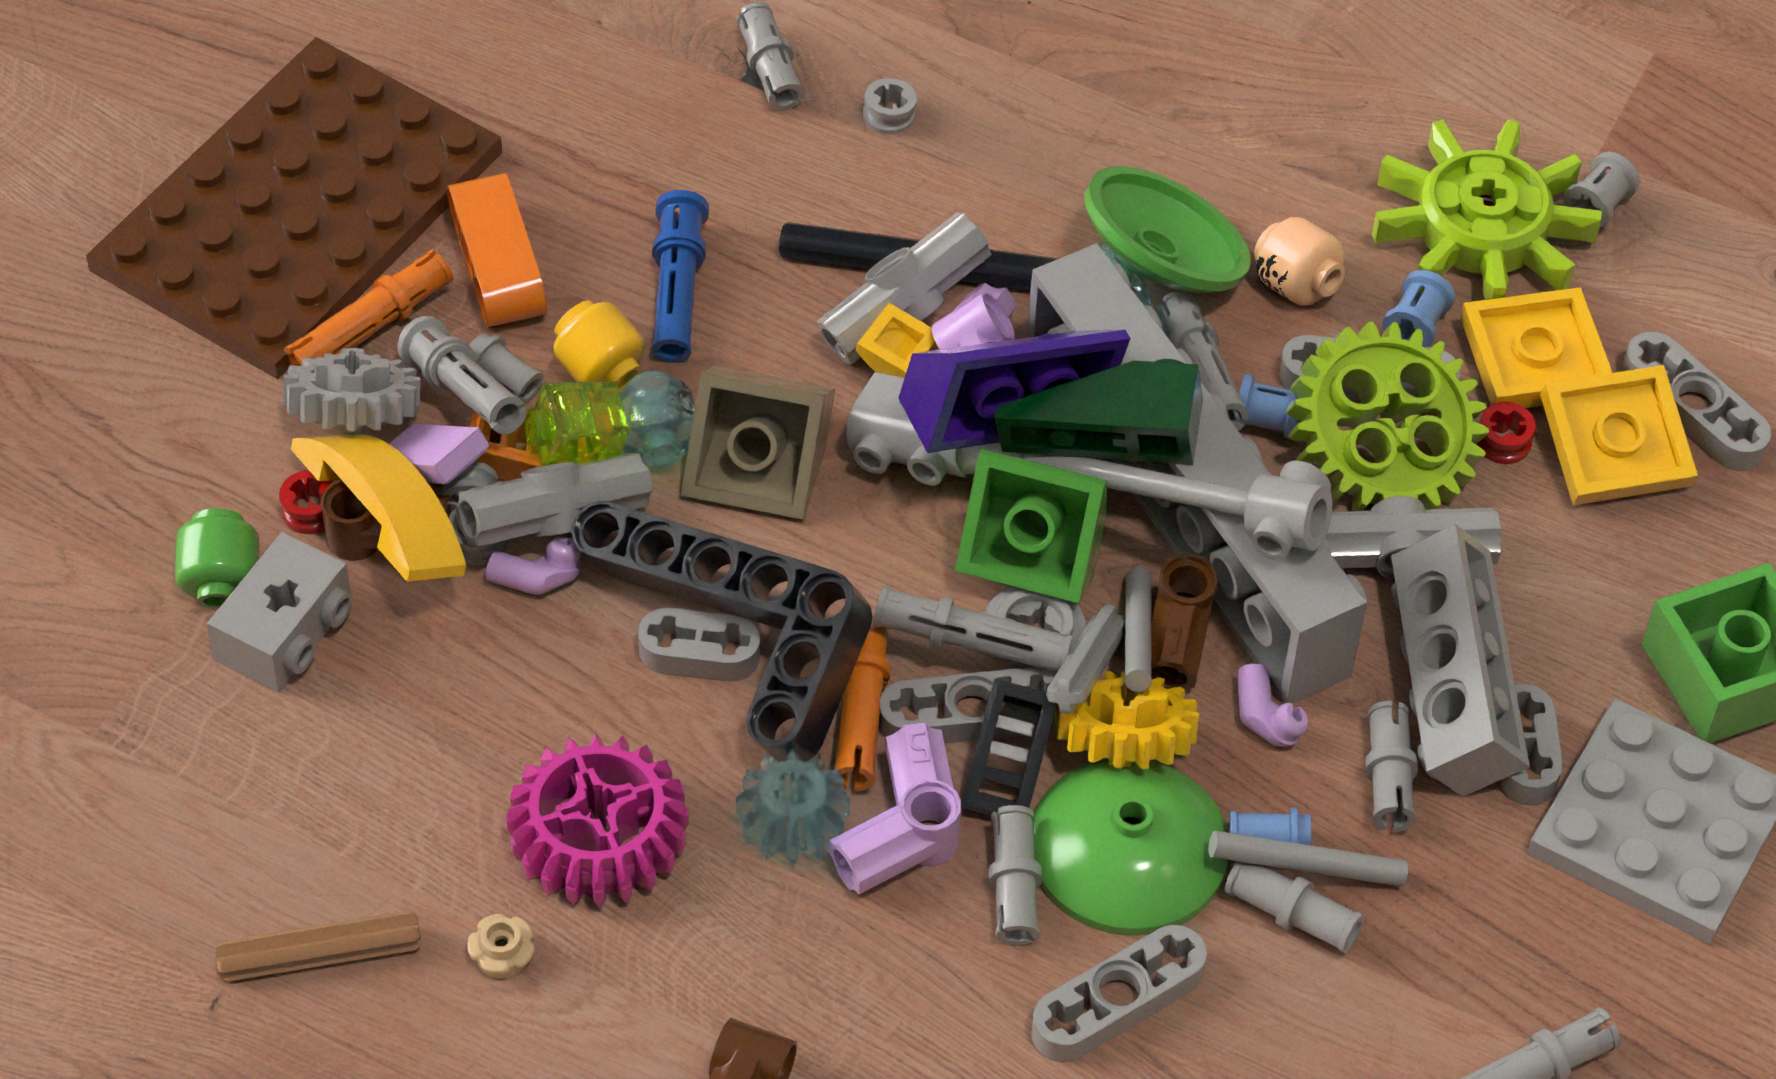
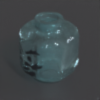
M650 371L634 376L618 392L613 404L620 447L625 454L640 453L643 463L657 468L671 466L688 453L695 411L692 391L683 381L664 372Z

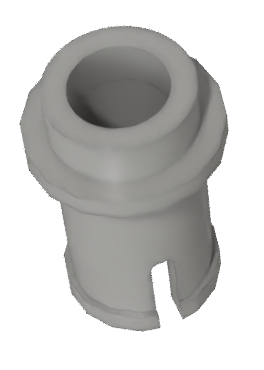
M482 333L470 343V347L474 351L475 362L487 373L491 374L508 391L519 397L524 402L521 406L529 403L537 395L543 385L541 380L544 379V374L538 369L535 370L508 350L504 338L500 335L490 336L487 333Z

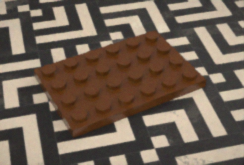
M315 37L86 255L89 271L278 380L290 366L284 348L317 328L318 325L349 304L354 303L449 207L447 185L477 179L503 153L501 137Z

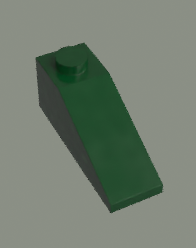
M1159 359L1155 362L1134 360L997 406L995 422L1002 452L1193 465L1203 405L1198 364H1184L1175 359Z

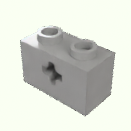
M281 532L207 622L214 661L279 693L294 673L298 675L306 670L314 657L317 644L331 627L337 628L349 614L353 596L350 591L346 563Z

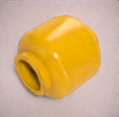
M590 300L583 301L571 308L556 324L554 334L557 338L553 345L554 355L584 390L599 392L610 387L614 392H619L629 386L641 373L642 367L638 362L645 350L644 338L614 304L609 302L594 304Z

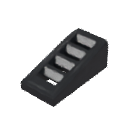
M993 679L961 808L991 816L994 811L998 812V808L1003 806L1020 805L1030 808L1057 703L1048 701L1047 692ZM1002 702L1039 711L1036 724L1000 715ZM995 728L1033 737L1030 750L994 741ZM989 753L1025 762L1024 774L1019 775L986 766ZM982 779L1019 788L1017 801L979 792Z

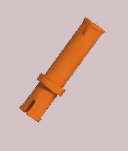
M429 249L422 256L414 260L413 263L394 275L389 276L386 274L374 281L373 289L363 297L343 308L304 337L286 346L284 351L287 353L289 365L302 366V359L304 358L316 359L317 357H324L325 353L333 355L342 353L343 348H355L394 320L404 321L413 314V307L453 281V274L447 262L439 253L436 254L435 250Z
M882 626L871 627L842 697L835 767L832 771V781L835 785L845 790L848 787L849 772H852L853 768H855L853 791L867 790L875 783L874 767L880 717V698L882 689L889 683L891 664L886 659L890 628Z

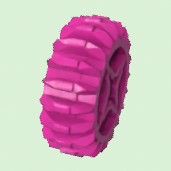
M596 732L590 741V746L579 748L568 737L564 745L565 753L562 755L544 748L543 755L540 757L541 767L525 765L524 772L522 773V784L513 786V791L510 794L511 808H509V813L506 815L507 831L511 833V852L516 860H522L523 872L527 875L528 881L541 878L542 889L546 891L547 896L565 888L566 898L572 906L583 894H590L593 896V901L599 909L606 900V894L617 893L628 904L632 897V886L634 885L652 893L653 887L656 885V873L671 875V871L675 866L674 855L683 853L686 845L685 831L686 827L689 826V809L685 807L684 788L680 780L672 779V769L668 765L667 760L653 762V753L647 744L632 753L629 752V743L623 735L613 746H603L602 739H600ZM572 797L570 800H568V801L562 803V802L565 801L566 799ZM589 808L592 810L595 819H592L591 812L589 813ZM646 826L639 834V828ZM638 835L630 842L620 846L626 839Z

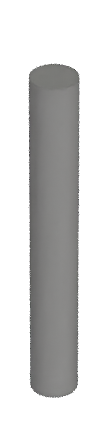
M1140 566L1131 568L1126 574L1125 684L1128 689L1134 692H1143L1151 685V573L1146 568Z
M1214 830L1212 832L1208 846L1209 856L1212 858L1400 887L1404 886L1408 876V863L1406 860Z

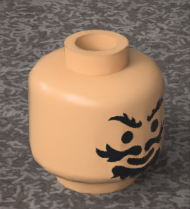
M1290 217L1282 222L1270 225L1259 237L1254 249L1256 272L1259 281L1296 305H1313L1324 297L1334 294L1343 282L1345 276V254L1341 241L1302 217Z

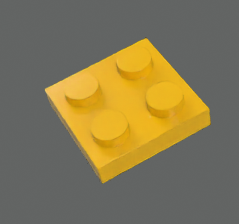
M1581 287L1463 303L1460 319L1490 405L1505 401L1517 403L1525 408L1543 406L1540 394L1546 383L1613 373Z
M1664 365L1552 382L1544 385L1540 396L1573 506L1693 486L1698 474Z

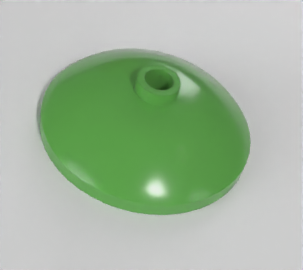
M1114 166L1098 171L1086 187L1084 200L1094 229L1113 255L1139 278L1175 290L1215 293L1238 286L1247 274L1251 264V256L1247 244L1239 231L1212 204L1183 185L1143 169Z
M1103 759L1080 766L1055 782L1044 794L1034 812L1035 861L1039 862L1042 866V884L1040 887L1047 897L1065 914L1099 931L1118 935H1149L1161 927L1182 925L1204 910L1214 899L1224 881L1229 860L1210 857L1208 852L1209 840L1214 830L1228 832V829L1217 804L1204 788L1192 778L1170 766L1151 760L1149 762V769H1141L1135 762H1132L1131 768L1125 767L1120 769L1108 765L1109 759ZM1136 818L1141 820L1142 823L1131 825L1122 819Z

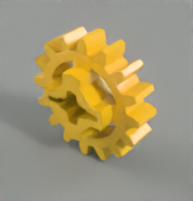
M1105 671L1104 679L1096 682L1086 701L1078 704L1074 713H1061L1057 703L1054 725L1057 726L1056 738L1068 740L1067 750L1071 753L1088 751V761L1092 763L1108 758V765L1114 766V768H1131L1132 762H1135L1141 769H1149L1150 760L1156 759L1161 763L1170 765L1173 764L1174 754L1182 756L1190 754L1191 744H1196L1200 713L1196 712L1197 701L1195 699H1184V688L1174 687L1166 689L1164 688L1165 679L1163 678L1152 679L1150 687L1143 692H1134L1128 689L1125 684L1124 671H1122L1119 678L1112 671Z

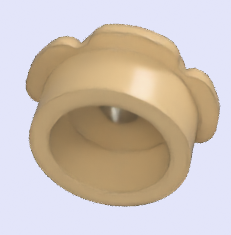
M503 914L489 915L478 923L477 932L470 934L467 950L470 958L476 961L479 969L487 976L496 979L512 978L526 968L534 955L535 946L531 942L534 933L531 926L520 917H512L510 919ZM499 939H505L508 942L505 946L495 945Z

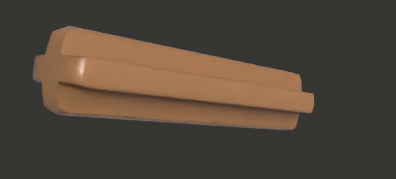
M407 910L221 941L216 946V960L221 979L229 982L414 951L420 948L421 936L416 913Z

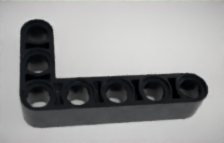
M598 501L584 507L573 521L571 530L573 542L602 572L618 579L782 630L750 706L746 721L748 732L759 746L784 766L797 767L807 764L815 758L824 743L873 619L871 606L846 576L825 567L612 502ZM618 531L615 540L602 548L605 538L612 532ZM674 547L670 558L663 564L656 565L661 553ZM731 564L724 578L711 583L718 569ZM788 582L782 595L767 601L769 593L776 585ZM846 599L844 607L837 615L824 619L825 613L831 604L835 601ZM821 658L820 666L816 672L810 677L800 679L804 666L811 660ZM796 718L795 726L791 733L784 738L775 740L776 731L779 726L786 720Z

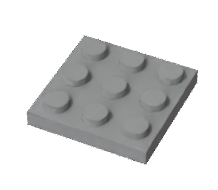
M1614 698L1532 837L1527 855L1711 945L1776 825V775Z

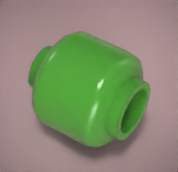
M221 508L198 511L192 516V520L186 522L177 531L175 540V583L184 593L197 598V603L202 607L219 609L259 560V534L251 524L243 521V516L236 511Z

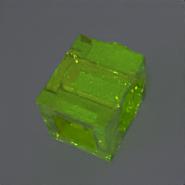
M616 381L544 383L535 407L527 411L525 419L526 439L531 447L536 446L540 466L566 462H576L579 465L618 456L621 454L630 433Z

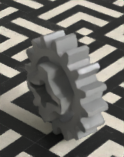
M343 348L342 353L336 355L325 353L324 357H317L316 359L304 358L302 359V366L290 365L288 367V374L284 375L283 405H287V413L289 415H301L300 422L304 424L315 422L316 424H322V429L336 427L340 429V434H363V429L366 428L381 430V425H387L388 423L400 425L403 423V417H415L416 408L420 407L421 378L416 377L415 368H402L401 360L389 361V359H381L380 354L367 355L364 353V349Z

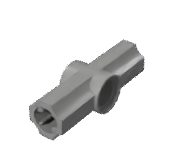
M956 212L911 248L907 247L897 250L874 265L866 274L865 280L867 282L816 321L820 329V335L829 348L845 364H854L861 358L855 351L857 343L888 303L922 321L942 304L944 298L941 294L966 277L973 269L992 255L988 247L989 242L979 227L973 224L964 213Z
M627 453L579 465L576 462H566L528 469L521 472L522 478L493 483V485L470 488L467 491L459 492V501L455 509L459 530L463 532L468 545L479 547L529 534L535 537L571 532L573 521L578 513L588 504L598 501L612 502L639 510L638 508L649 506V497L653 492L650 470L643 463L640 453Z
M1396 496L1379 501L1370 511L1332 512L1326 539L1333 558L1341 568L1377 567V571L1383 577L1395 580L1391 555L1454 524L1458 525L1490 550L1492 563L1498 564L1501 553V524L1499 513L1494 511V508L1425 509L1424 504L1418 499L1408 496Z

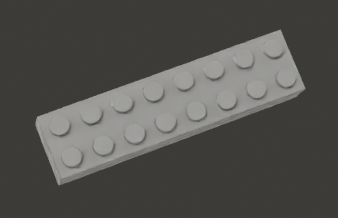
M1097 243L1032 270L1027 338L1080 330L1126 329L1131 339L1122 364L1134 360L1155 362L1159 359H1175L1184 364H1193L1189 355L1182 348L1176 349L1163 332L1161 321L1155 310L1150 305L1144 306L1132 291L1127 274L1121 265L1116 262L1111 263ZM1202 382L1203 405L1193 465L1107 459L1108 462L1244 490H1250L1253 482L1259 475H1271L1262 463V458L1256 444L1251 438L1247 436L1242 437L1230 421L1222 399L1215 392L1209 393ZM1131 493L1176 556L1194 554L1205 558L1213 565L1217 573V589L1213 607L1254 664H1261L1269 669L1270 686L1283 704L1296 703L1352 677L1364 614L1367 608V598L1362 585L1356 577L1351 574L1346 575L1333 558L1326 537L1321 546L1315 551L1291 547L1285 558L1272 559L1261 554L1253 546L1251 538L1245 531L1244 516Z

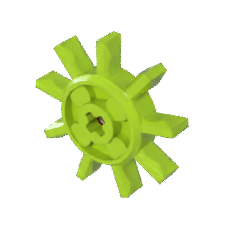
M1442 119L1432 122L1428 148L1438 163L1431 172L1387 154L1382 160L1377 186L1416 201L1419 205L1376 211L1372 237L1375 244L1421 237L1430 251L1422 257L1418 270L1431 271L1443 277L1453 266L1467 272L1481 274L1483 279L1482 292L1485 300L1504 298L1509 283L1507 272L1517 270L1525 265L1556 290L1568 289L1575 264L1546 241L1547 237L1595 243L1601 223L1602 211L1553 204L1552 196L1567 190L1571 185L1577 183L1582 161L1576 154L1536 171L1529 164L1516 157L1520 144V122L1507 120L1497 135L1494 150H1471L1464 152L1456 137ZM1420 288L1419 292L1423 293L1425 288Z

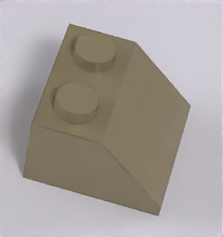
M716 365L701 372L680 496L803 520L807 513L825 452L836 388Z

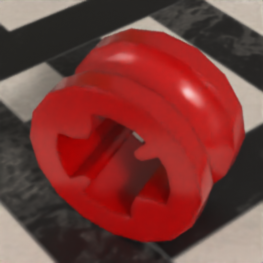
M1504 401L1487 407L1481 415L1480 424L1488 427L1489 433L1479 443H1476L1486 452L1485 457L1495 463L1507 465L1518 463L1526 458L1531 450L1532 439L1536 429L1533 415L1525 407L1512 402ZM1510 429L1516 432L1517 434L1515 435L1509 432L1502 437L1497 435L1495 431L1503 434Z
M303 470L289 476L279 489L282 517L286 525L293 531L302 534H316L324 531L321 503L313 506L310 497H318L321 502L324 490L333 481H318L309 470ZM305 498L308 508L299 507L298 501Z

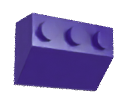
M1126 329L1080 330L912 353L898 399L927 453L1000 443L995 422L997 406L1121 365L1131 338Z

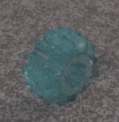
M792 748L786 757V761L779 762L766 753L764 760L761 762V771L746 770V775L742 779V791L739 792V797L736 798V815L742 822V835L746 839L747 844L761 842V853H763L766 860L779 851L786 852L787 859L794 866L800 857V852L807 851L820 860L825 852V842L829 843V840L844 833V821L850 815V798L847 797V792L844 791V779L840 774V770L825 771V762L820 753L807 762L800 761L799 755Z

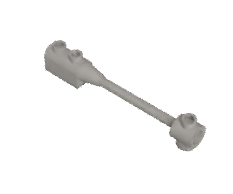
M874 372L855 401L848 417L846 437L848 447L853 453V458L861 468L874 474L884 473L889 464L893 462L907 465L908 471L916 480L923 484L934 486L941 482L945 474L964 478L974 475L978 454L981 449H986L1107 480V488L1244 516L1245 531L1251 538L1253 546L1261 554L1272 559L1285 558L1291 547L1310 551L1317 550L1323 543L1330 526L1332 516L1330 481L1320 469L1303 461H1290L1286 463L1278 476L1261 474L1255 479L1250 490H1244L1093 458L1002 452L1000 443L927 453L898 399L904 378Z

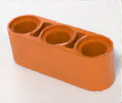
M503 173L447 185V198L452 222L485 326L489 328L547 315V303L541 275L508 175Z

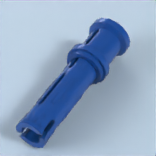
M673 190L664 193L656 201L655 208L656 217L660 221V232L653 241L652 256L660 270L652 351L657 359L668 363L682 362L691 355L690 341L694 308L696 269L700 267L706 258V244L701 238L702 225L709 218V204L703 196L689 190ZM679 207L680 212H675V208Z

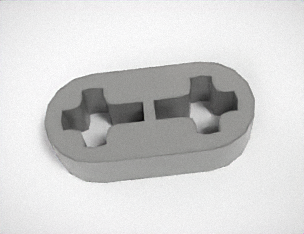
M659 608L649 612L641 620L638 627L639 657L645 666L655 672L721 681H739L749 677L757 669L760 662L759 631L755 624L740 616L678 608ZM664 634L676 636V639H673L670 647L658 646V643L663 640ZM728 642L740 643V646L735 651V655L723 654V650L727 647Z
M1515 684L1519 710H1525L1527 718L1533 720L1530 732H1524L1527 754L1532 759L1533 771L1535 774L1540 775V779H1528L1526 770H1522L1499 780V784L1509 799L1523 805H1539L1552 798L1557 790L1562 773L1563 762L1556 711L1552 698L1544 690L1535 685Z

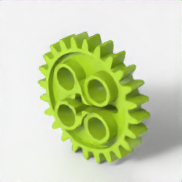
M1371 321L1367 322L1358 332V336L1350 327H1346L1336 337V342L1327 338L1315 351L1317 356L1311 354L1300 367L1305 376L1300 375L1290 388V391L1298 396L1299 399H1295L1286 409V414L1295 419L1302 420V422L1292 429L1288 437L1295 441H1306L1308 446L1297 457V461L1307 463L1315 461L1319 469L1335 484L1331 491L1332 502L1339 500L1345 493L1353 496L1352 511H1362L1369 503L1376 505L1379 501L1396 496H1408L1418 499L1424 504L1425 509H1437L1441 505L1440 500L1446 504L1451 502L1461 492L1459 486L1464 487L1475 477L1476 473L1471 466H1475L1485 456L1486 452L1474 443H1479L1489 433L1488 427L1473 422V419L1477 418L1487 408L1486 403L1469 401L1467 394L1478 384L1477 380L1459 381L1455 375L1462 367L1464 361L1461 358L1447 364L1440 358L1445 343L1442 341L1436 343L1430 350L1422 347L1423 332L1421 329H1417L1407 340L1402 339L1397 322H1392L1383 332L1382 336H1380L1374 322ZM1400 380L1411 383L1416 388L1419 397L1408 394L1403 389ZM1342 386L1353 389L1359 395L1361 404L1350 401L1345 396ZM1434 412L1438 417L1420 416V413ZM1380 414L1381 419L1373 421ZM1403 421L1397 428L1395 427V423ZM1337 425H1339V426H1347V427L1356 426V427H1355V429H1352V430H1341V429L1338 428ZM1414 438L1425 441L1430 447L1433 456L1422 453L1417 448ZM1356 445L1366 447L1373 454L1375 463L1364 460L1358 454Z

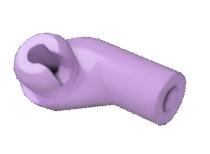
M567 537L554 538L547 545V555L533 561L496 550L489 559L485 577L487 581L532 595H540L571 582L577 577L582 567V563L579 561L581 551L577 548L573 539Z
M1261 664L1242 666L1237 671L1239 714L1243 725L1273 746L1287 747L1296 744L1300 736L1308 728V718L1305 711L1301 707H1297L1293 711L1292 703H1285L1279 706L1271 701L1270 672L1266 666Z

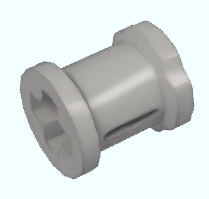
M1610 151L1603 152L1591 163L1589 175L1583 181L1571 185L1564 192V206L1592 210L1599 208L1598 210L1602 211L1600 227L1606 226L1613 217V208L1621 200L1631 198L1639 190L1641 183L1639 173L1635 166L1624 156Z

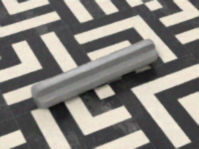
M1110 604L1103 605L1097 615H1092L1048 686L1047 699L1049 702L1058 703L1061 713H1074L1078 704L1086 701L1124 637L1125 616L1117 615L1116 606Z

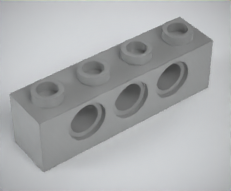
M1454 524L1391 555L1395 583L1391 586V592L1401 614L1404 635L1400 638V647L1410 669L1413 689L1409 691V701L1414 714L1418 718L1422 742L1418 746L1420 763L1429 777L1439 780L1464 797L1530 767L1491 552L1458 525Z

